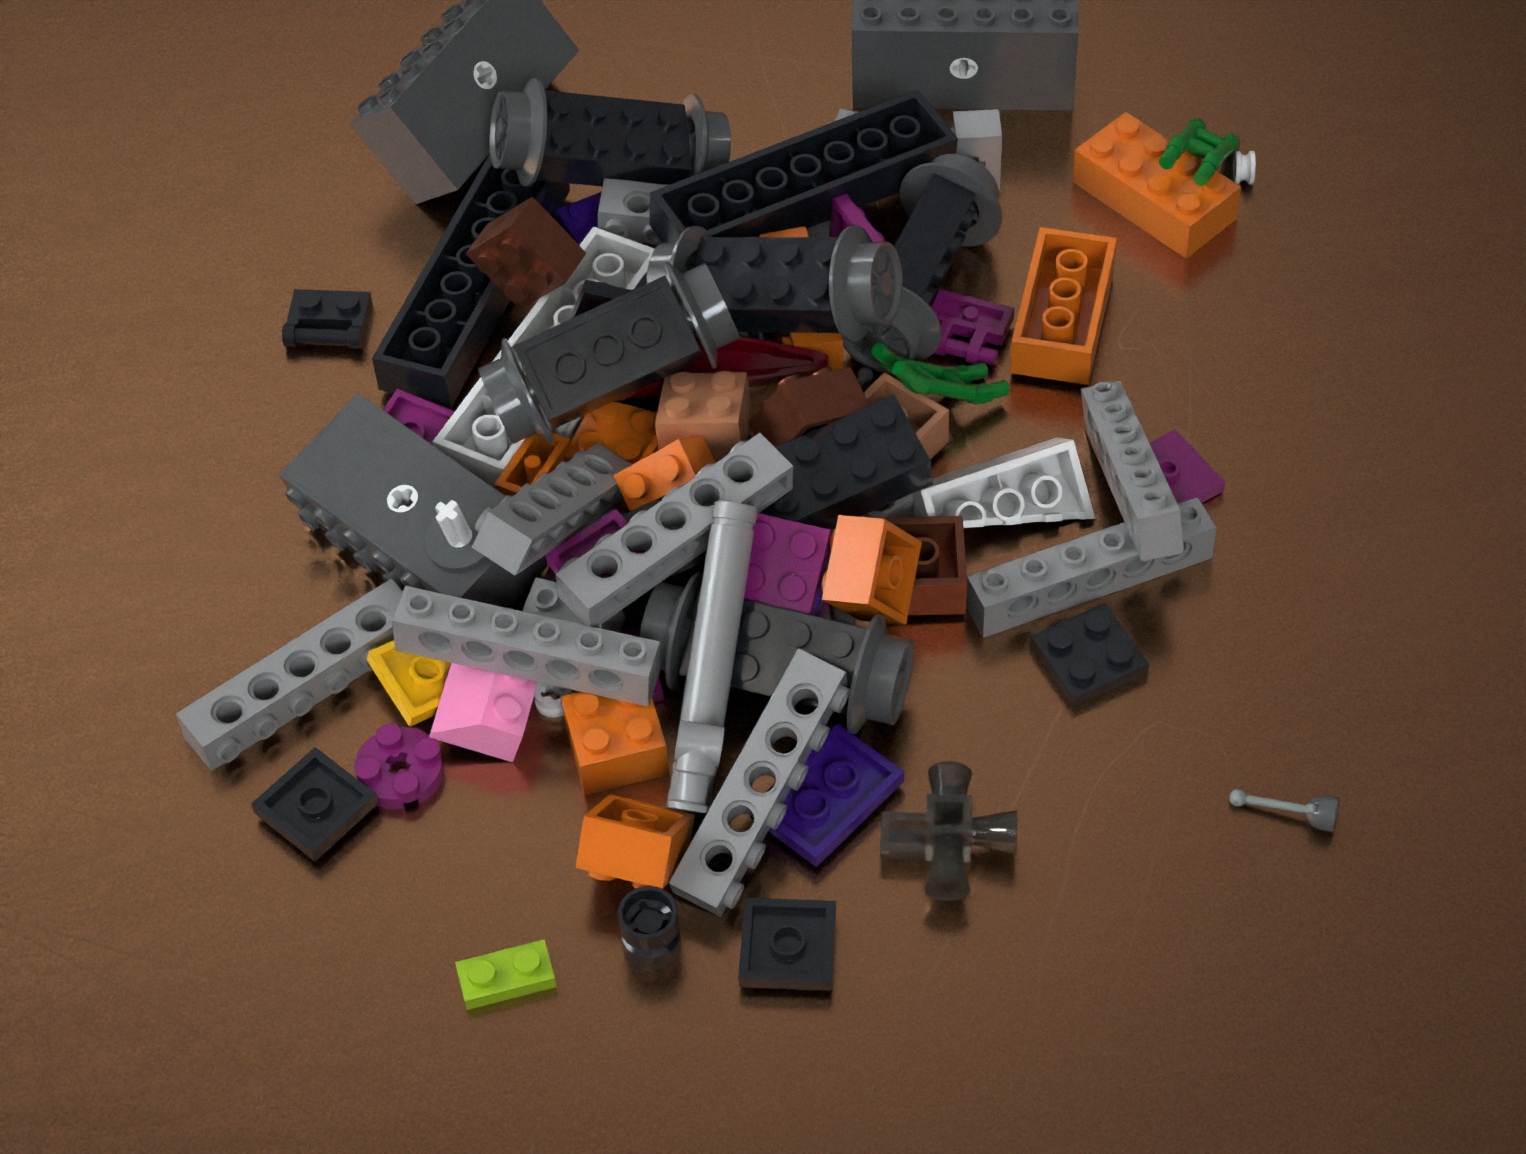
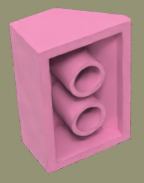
M451 663L429 738L513 762L524 734L538 682Z

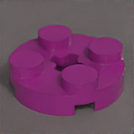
M390 723L381 726L376 731V735L370 737L362 745L355 759V775L361 783L376 793L379 803L377 806L387 809L405 808L404 803H410L417 799L419 803L427 800L439 788L444 775L442 756L438 742L433 738H429V734L416 728L399 727L396 724ZM397 762H406L407 766L410 767L408 770L400 769L396 774L391 773V766Z

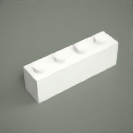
M1053 438L933 478L932 485L913 493L915 517L963 516V528L1015 525L1031 522H1056L1072 519H1095L1075 443L1072 439Z

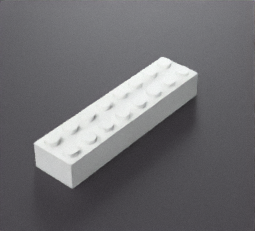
M593 227L580 244L586 255L566 284L542 296L508 340L524 374L526 373L513 347L514 345L568 321L585 280L605 282L612 286L630 290L647 284L648 265L655 248ZM501 351L498 353V355L495 357L493 361H496L501 358ZM480 377L435 437L433 446L495 489V482L524 440L515 444L511 441ZM545 416V419H546V421H547V423H548V426H549V428H550V430H551V432H552V431H553V428H552V426L550 425V423L548 422V420H547V418H546V416Z

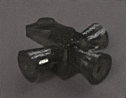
M945 761L934 764L928 770L932 794H927L926 813L882 812L880 860L931 861L924 888L925 892L930 897L938 900L953 901L962 899L970 893L965 862H971V845L1016 855L1017 810L972 817V795H967L972 771L962 763Z

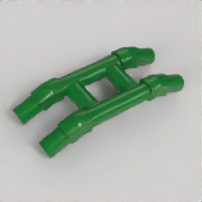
M1193 118L1179 134H1176L1171 139L1159 159V165L1163 169H1171L1185 151L1204 159L1194 175V181L1200 186H1205L1220 168L1221 163L1230 154L1239 151L1241 142L1235 134H1227L1222 138L1207 131V126L1202 119Z
M881 342L876 343L871 349V355L881 363V366L899 378L908 390L916 394L924 395L928 393L966 400L968 403L978 405L992 402L993 399L1007 396L1010 393L1009 384L1005 380L990 384H970L971 381L988 376V368L983 362L970 366L946 367L897 356Z

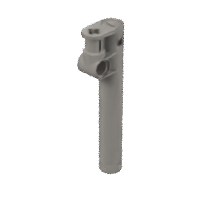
M716 501L714 503L712 516L714 523L711 524L672 766L673 774L666 808L707 814L712 804V790L721 757L725 730L724 722L754 539L753 526L756 525L758 508L754 506L727 501Z

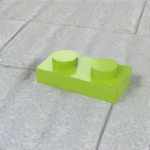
M545 939L455 962L466 1010L557 987Z

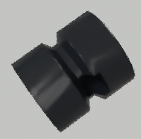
M639 887L629 892L621 900L618 908L623 953L628 961L637 968L645 970L662 969L670 965L677 958L681 949L677 903L671 894L658 887Z

